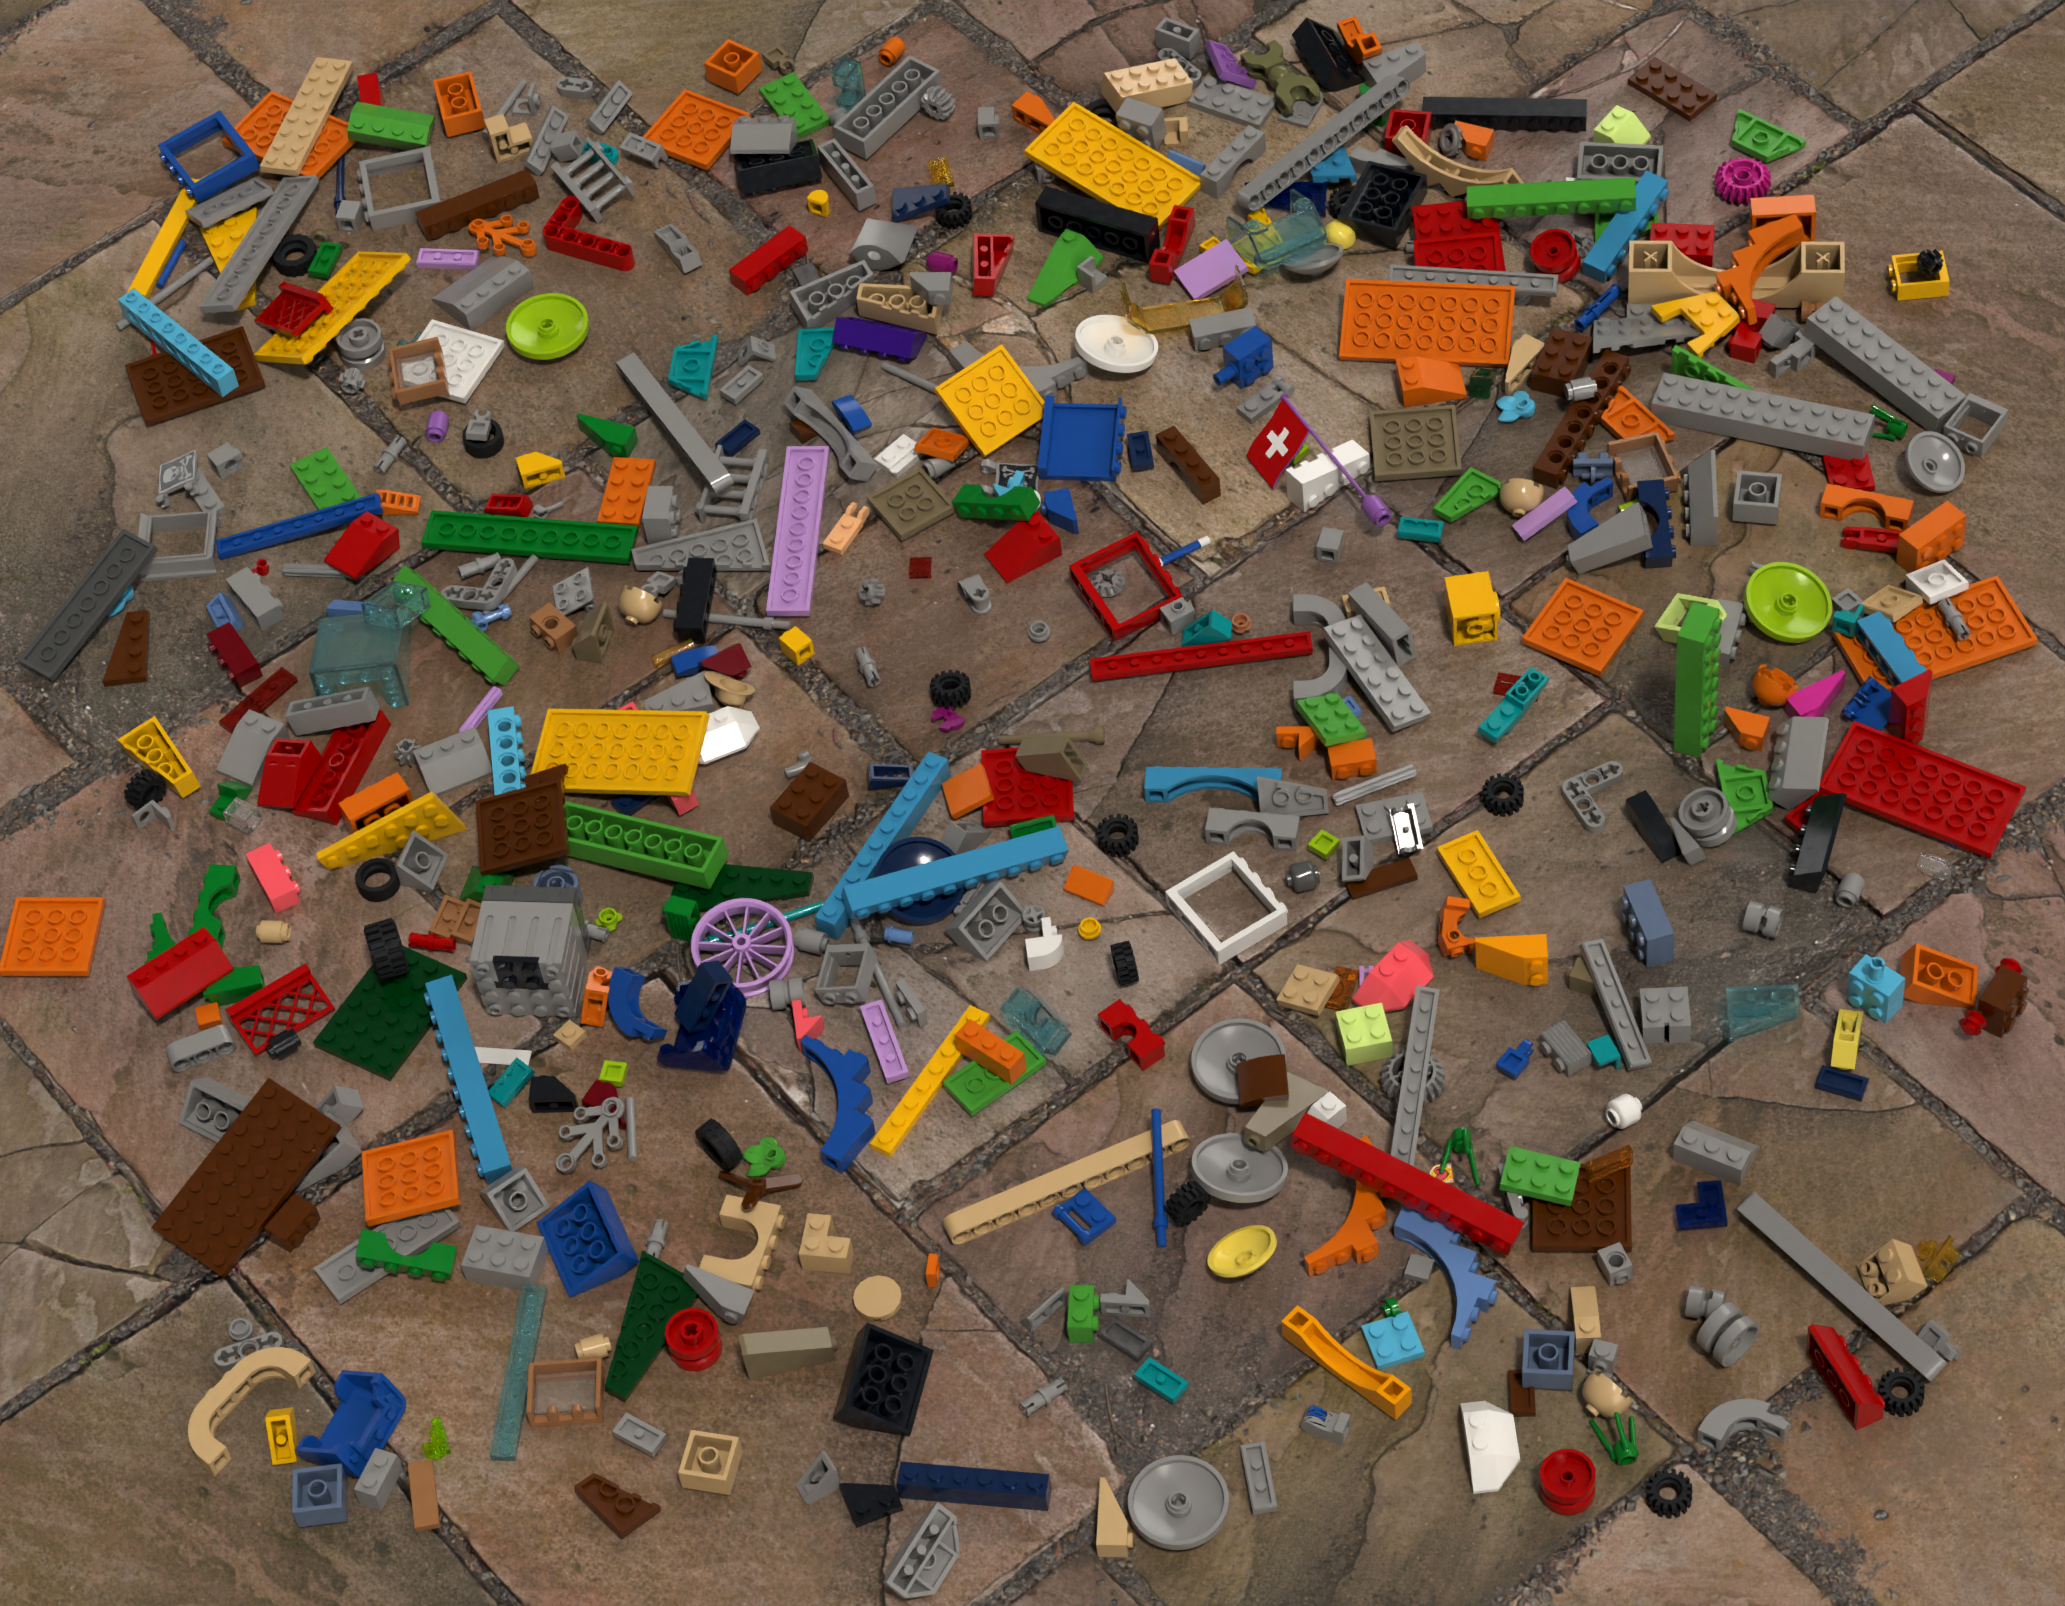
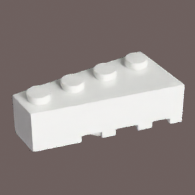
M1354 440L1331 449L1333 455L1353 479L1370 469V454ZM1321 453L1312 462L1303 461L1299 463V467L1296 469L1292 467L1285 469L1287 498L1303 512L1315 507L1325 498L1332 496L1335 491L1350 483L1328 454L1324 455Z

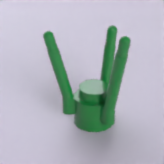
M1874 404L1871 405L1872 409L1869 412L1888 422L1886 431L1889 432V434L1874 432L1873 437L1895 441L1897 437L1902 439L1907 431L1908 423Z
M1457 1128L1452 1132V1138L1447 1139V1147L1439 1173H1444L1451 1150L1454 1148L1458 1153L1468 1154L1475 1185L1479 1186L1480 1181L1473 1153V1144L1471 1143V1131L1467 1128Z
M1614 1413L1620 1440L1615 1443L1614 1449L1594 1420H1590V1425L1610 1453L1613 1462L1617 1461L1619 1465H1629L1637 1460L1639 1452L1636 1445L1633 1416L1629 1417V1441L1626 1439L1619 1413Z

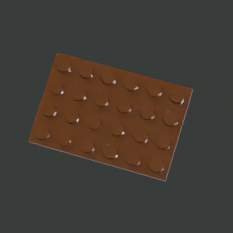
M243 326L199 340L234 369L239 386L224 397H221L168 352L125 365L146 426L266 387Z

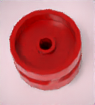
M1562 229L1546 230L1540 233L1531 244L1530 254L1538 274L1558 275V283H1562L1573 278L1578 272L1581 265L1580 254L1574 238L1567 231Z
M688 1308L679 1311L668 1321L665 1328V1338L672 1361L679 1368L698 1372L708 1369L717 1362L722 1354L723 1344L716 1319L708 1311L700 1308Z
M1561 1449L1552 1452L1544 1459L1540 1467V1496L1544 1504L1551 1511L1561 1515H1575L1584 1512L1591 1506L1595 1498L1596 1469L1591 1459L1584 1453L1574 1449Z

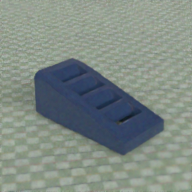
M868 763L866 772L867 790L905 786L913 775V765Z

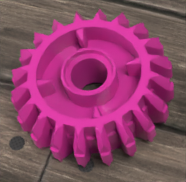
M1747 156L1744 159L1737 157L1736 160L1730 158L1728 162H1723L1718 167L1715 175V188L1718 195L1722 196L1724 201L1729 200L1731 204L1737 202L1739 206L1741 203L1748 205L1750 198L1764 197V195L1768 194L1771 186V174L1767 169V165H1763L1762 161L1756 162L1755 157L1752 159H1748Z

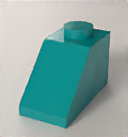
M1212 609L1183 629L1182 647L1229 641L1232 636V621Z

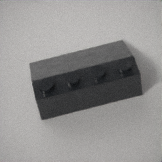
M813 139L797 142L790 154L734 155L743 194L756 195L762 190L775 191L782 186L795 187L799 185L798 183H815L818 179L822 178L819 157Z
M1369 161L1337 218L1376 244L1397 249L1413 220L1412 206L1421 205L1428 193L1427 175Z
M867 1322L856 1335L833 1419L855 1428L909 1437L934 1350Z

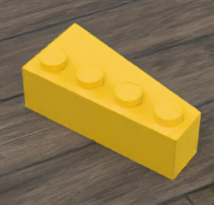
M155 716L117 739L129 757L143 768L155 772L165 780V785L181 798L202 787Z

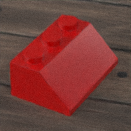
M1930 669L1891 688L1888 732L1895 737L1914 744H1918L1923 740L1929 714L1933 674Z

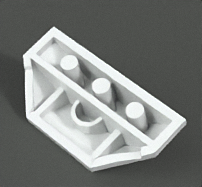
M727 706L709 713L710 718L698 764H708L746 749L756 733L760 731V727L752 712Z
M1486 1401L1460 1403L1473 1494L1499 1491L1520 1462L1513 1414Z

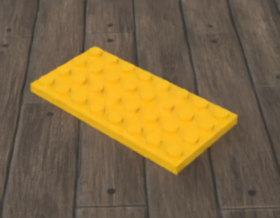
M1075 102L1024 150V156L1096 200L1158 218L1159 230L1168 222L1174 205L1184 206L1201 188L1199 176Z
M358 251L318 291V293L324 295L334 309L329 314L321 312L296 338L277 331L254 354L255 359L259 362L303 365L310 363L314 356L323 350L332 338L339 335L340 330L345 325L352 322L353 317L358 312L366 308V304L371 299L379 295L380 290L384 286L392 282L393 277L397 273L405 269L406 264L411 260L408 254Z
M548 708L531 774L566 764L569 768L568 773L564 777V793L690 796L710 715L707 711Z

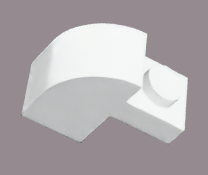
M1050 917L1041 918L1044 937L1025 939L1029 971L1050 968L1056 965L1063 956L1062 934L1057 935L1056 925L1051 926Z

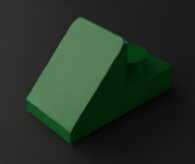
M235 781L217 784L220 796L209 810L212 817L230 823L251 793L252 787Z

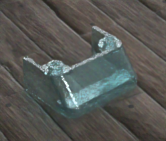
M1295 189L1290 190L1291 215L1273 223L1264 225L1258 220H1250L1245 224H1241L1231 216L1226 217L1227 240L1237 253L1261 269L1275 268L1318 249L1328 242L1326 229L1314 203Z

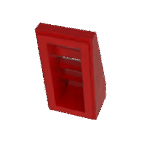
M491 494L484 511L485 513L501 516L528 517L533 508V503L528 495Z

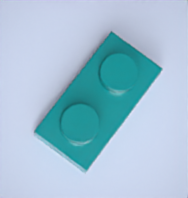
M1150 1357L1134 1374L1135 1380L1172 1404H1175L1189 1388L1188 1381Z

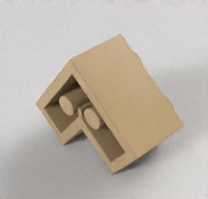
M503 114L484 119L490 146L497 164L528 154L533 144V139L526 122L508 127Z
M807 1214L799 1250L801 1266L803 1270L850 1274L854 1256L851 1238L834 1237L835 1229L831 1215Z

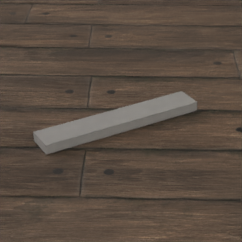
M1598 939L1582 942L1579 946L1628 1071L1649 1067L1652 1064L1651 1058L1604 940Z

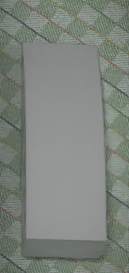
M1357 146L1349 156L1354 171L1358 174H1362L1369 161L1409 171L1414 169L1407 159L1381 148L1374 153Z
M672 223L654 231V235L663 249L683 273H687L702 265L698 251L690 245L688 237Z

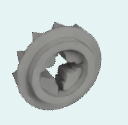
M1449 123L1441 132L1440 148L1446 156L1454 157L1455 154H1459V148L1462 147L1461 142L1464 138L1461 135L1463 130H1460L1457 124Z
M1581 230L1578 233L1571 231L1570 234L1574 240L1579 243L1582 242L1581 246L1576 243L1580 257L1587 256L1595 245L1594 237L1590 236L1588 232L1582 233Z
M1105 567L1104 570H1097L1095 575H1091L1090 582L1102 597L1115 596L1125 586V578L1122 572L1116 571L1115 568L1110 570ZM1103 579H1111V584L1104 582Z

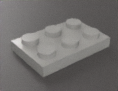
M1423 792L1355 805L1362 834L1373 845L1394 841L1395 837L1389 810L1414 803L1420 835L1433 833V826Z

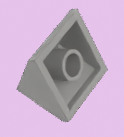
M414 830L411 831L395 866L401 886L433 891L449 854Z

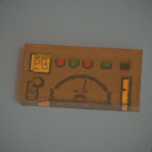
M1336 966L1334 974L1339 976L1340 981L1324 1008L1342 1011L1347 1010L1359 977V971Z
M1626 1145L1586 1162L1585 1176L1588 1181L1593 1182L1632 1165L1633 1150L1631 1146Z

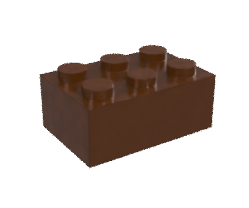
M1552 327L1531 372V390L1566 398L1564 384L1569 383L1570 380L1582 378L1593 356V337Z
M809 762L771 805L770 811L773 824L810 842L849 797L846 780Z

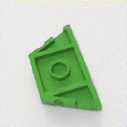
M1739 109L1737 112V120L1732 138L1733 147L1766 163L1805 148V139L1742 109Z
M1716 760V770L1721 791L1737 817V826L1732 835L1773 813L1772 800L1768 798L1769 786L1765 771L1756 768L1750 769L1740 764L1734 767L1723 764V760Z

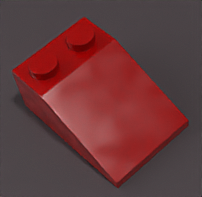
M1037 511L1033 513L1029 521L1019 520L984 553V557L1007 584L1062 555L1060 537Z
M365 512L352 521L324 558V563L357 580L400 549L399 529L375 515Z

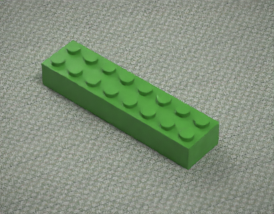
M1692 602L1677 635L1674 751L1700 758L1702 751L1708 749L1710 733H1715L1718 720H1715L1718 712L1716 703L1719 692L1716 690L1720 680L1717 677L1720 663H1717L1721 653V649L1718 646L1722 636L1719 634L1722 619H1719L1720 609Z
M565 801L569 854L567 856L706 889H711L729 856L722 837Z

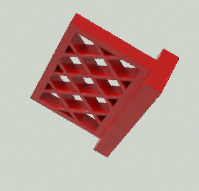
M283 281L278 286L281 293L254 321L257 325L296 338L321 312L329 314L334 308L323 294Z
M306 963L226 1009L229 1021L233 1027L235 1026L255 1057L267 1051L265 1048L268 1045L267 1040L277 1035L272 1033L275 1024L286 1026L288 1031L293 1028L298 1033L335 1011V1007L311 974ZM311 982L314 987L313 994L301 993L302 987ZM286 996L295 997L293 1006L280 1004ZM299 998L311 1000L308 1009L296 1007ZM314 1001L324 1002L327 1006L321 1011L312 1010ZM266 1008L275 1009L272 1018L262 1017V1010ZM279 1010L290 1011L288 1021L276 1019ZM295 1012L307 1014L305 1020L301 1023L292 1022ZM247 1019L255 1020L252 1030L242 1028L240 1023ZM259 1021L271 1023L268 1033L256 1031ZM254 1037H266L265 1044L256 1048L253 1044Z

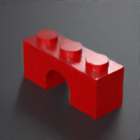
M1752 299L1756 310L1757 323L1749 325L1745 318L1741 319L1735 326V335L1729 338L1728 348H1730V358L1755 364L1762 347V334L1755 332H1760L1771 313L1775 314L1776 304Z
M1118 999L1098 1013L1099 1028L1113 1042L1122 1036L1134 1037L1127 1043L1128 1057L1142 1071L1165 1056V1042L1158 1033L1154 1034L1150 1030L1148 1023L1144 1019L1140 1020L1129 1004L1125 1005Z

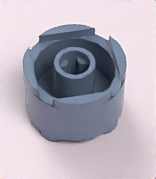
M553 865L549 867V870L545 872L542 870L535 877L533 886L575 887L580 903H582L583 895L579 880L571 868L564 865Z

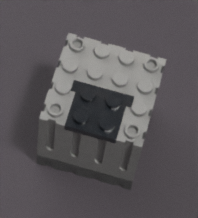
M485 885L470 964L473 965L472 970L475 979H477V986L479 992H481L483 1005H486V1014L577 1017L591 939L588 936V928L575 887Z

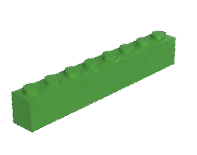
M1635 177L1467 186L1468 219L1574 213L1586 214L1593 212L1607 213L1613 211L1628 212L1636 210Z
M404 565L389 584L395 591L394 595L403 602L406 601L408 603L406 606L411 611L421 614L419 618L428 625L432 624L434 626L432 630L441 637L445 636L447 638L445 642L455 649L457 647L460 650L458 654L468 661L470 659L473 662L471 664L472 667L481 673L484 672L486 674L484 677L495 685L498 682L505 686L519 668L520 664L417 571Z

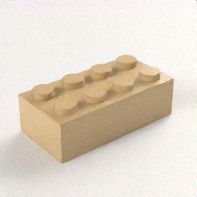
M1173 58L1105 72L1100 92L1115 113H1117L1126 97L1161 108L1188 102L1191 97L1193 81L1178 61Z

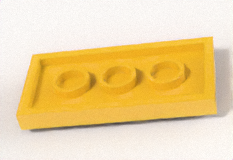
M1478 830L1437 847V854L1466 899H1470V905L1479 919L1521 901V896Z

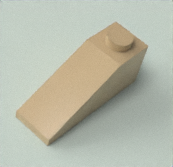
M1526 333L1512 345L1505 378V396H1510L1531 375L1545 344Z
M1595 1286L1570 1287L1573 1327L1575 1331L1576 1354L1589 1353L1594 1338L1601 1340Z
M1100 1477L1096 1537L1098 1557H1128L1129 1548L1134 1546V1533L1129 1532L1128 1522L1106 1478Z

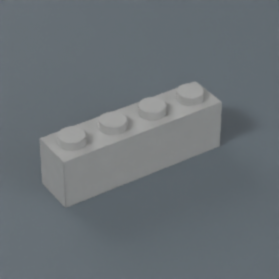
M835 138L817 146L821 166L858 211L877 203L874 185Z
M370 687L292 701L289 704L285 717L296 736L375 721L380 705Z

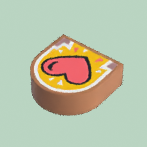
M1452 1162L1447 1163L1443 1174L1439 1173L1441 1164L1431 1167L1429 1170L1430 1175L1455 1187Z

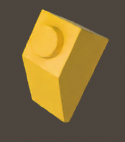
M539 452L515 457L525 489L565 478L561 460Z
M294 1407L269 1410L265 1421L272 1465L297 1462L298 1453L295 1451L297 1447V1425Z

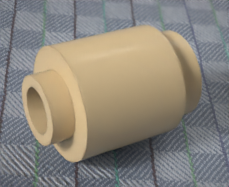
M262 920L260 925L256 927V937L260 938L261 943H284L285 941H290L291 925L290 923H285V921Z
M602 1333L580 1339L579 1343H575L578 1359H586L588 1357L606 1358L609 1357L608 1352L612 1351L609 1338H603Z

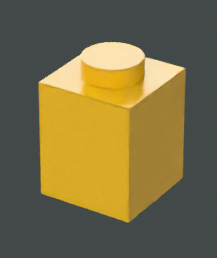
M796 626L779 637L781 652L797 666L815 654L812 640Z

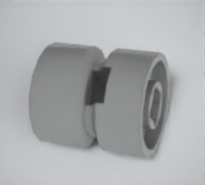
M1750 901L1744 917L1743 930L1754 933L1760 930L1762 935L1776 938L1782 924L1784 909L1773 906L1765 908V905L1762 903Z
M802 977L789 978L787 983L780 979L769 981L773 1011L782 1010L788 1004L792 1007V1001L800 999L802 1007H806Z
M1691 1285L1686 1303L1685 1317L1700 1319L1704 1316L1707 1319L1718 1307L1725 1304L1726 1291L1711 1289L1709 1292H1706L1705 1287Z

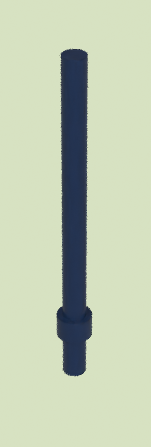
M345 153L337 160L336 196L334 197L335 217L341 201L346 200L344 197Z

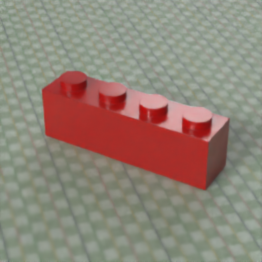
M787 226L729 269L731 284L749 296L808 252L806 236L792 226Z

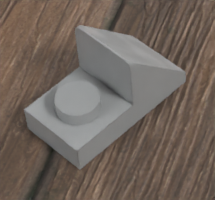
M1127 1279L1125 1295L1118 1293L1101 1294L1100 1306L1102 1315L1151 1317L1149 1300L1129 1279Z

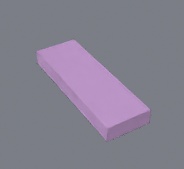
M420 248L416 265L417 268L473 270L478 266L480 251Z
M1564 486L1515 522L1512 527L1526 541L1575 505L1577 500Z

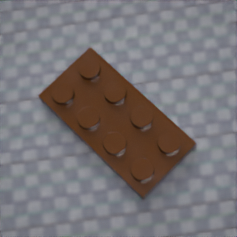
M1656 57L1652 58L1628 78V85L1689 122L1717 100L1715 92Z

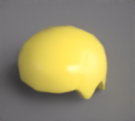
M1339 220L1328 223L1324 228V239L1327 243L1340 244L1343 246V249H1347L1353 246L1356 241L1355 230Z

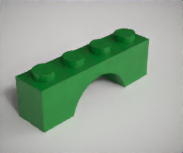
M963 484L952 501L961 518L1029 521L1041 503L1032 487L1014 486L1010 491L1001 496L989 498L982 486L975 484Z
M209 865L208 873H205L203 878V891H200L198 896V909L193 914L194 924L189 929L188 936L205 927L222 949L226 932L221 920L213 915L216 908L222 902L237 895L241 878L236 865Z
M361 1229L355 1257L356 1263L360 1264L363 1268L373 1269L374 1267H380L389 1273L401 1271L407 1272V1275L420 1278L423 1275L431 1277L434 1281L445 1282V1280H451L457 1246L433 1242L426 1251L419 1255L404 1256L395 1252L389 1246L385 1233Z

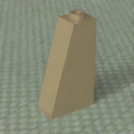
M1287 1072L1289 1099L1264 1101L1244 1127V1143L1252 1148L1266 1152L1293 1133L1304 1113H1307L1311 1106L1327 1094L1329 1090Z
M828 1327L738 1335L749 1381L835 1360L833 1350H838L835 1335L830 1336Z

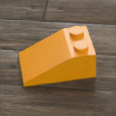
M1546 934L1475 938L1476 969L1522 985L1540 986L1548 984Z

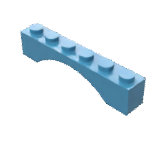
M1146 767L1145 800L1146 802L1168 803L1189 792L1202 789H1224L1241 793L1259 803L1257 776L1283 781L1282 768Z

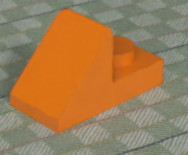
M1310 726L1276 727L1277 748L1299 747V761L1303 760L1322 744Z

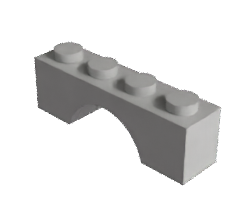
M1248 125L1200 174L1201 192L1218 200L1230 188L1232 177L1238 166L1246 159L1255 162L1266 151L1265 133Z
M1209 808L1205 827L1206 843L1229 845L1236 837L1242 834L1258 833L1271 841L1274 850L1297 852L1301 831L1300 816L1228 810L1224 808Z

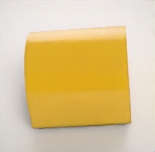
M823 190L812 191L807 197L809 212L828 217L831 209L827 192Z

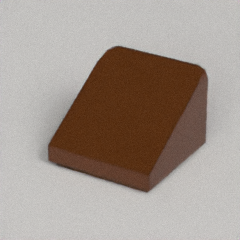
M802 420L789 422L791 433L802 444L819 435L818 432Z

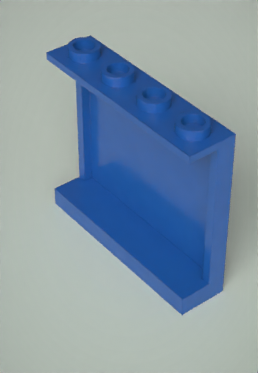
M1045 396L1038 459L1039 479L1116 482L1117 473H1121V460L1118 459L1119 455L1123 454V442H1120V439L1125 436V424H1122V420L1126 419L1127 407L1123 406L1122 397L1118 398V405L1055 403L1054 396Z

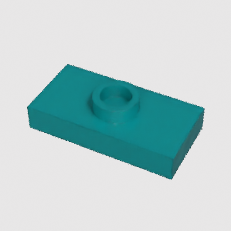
M1401 517L1397 538L1440 543L1444 521Z
M516 1057L488 1090L490 1097L506 1108L534 1075L535 1071Z

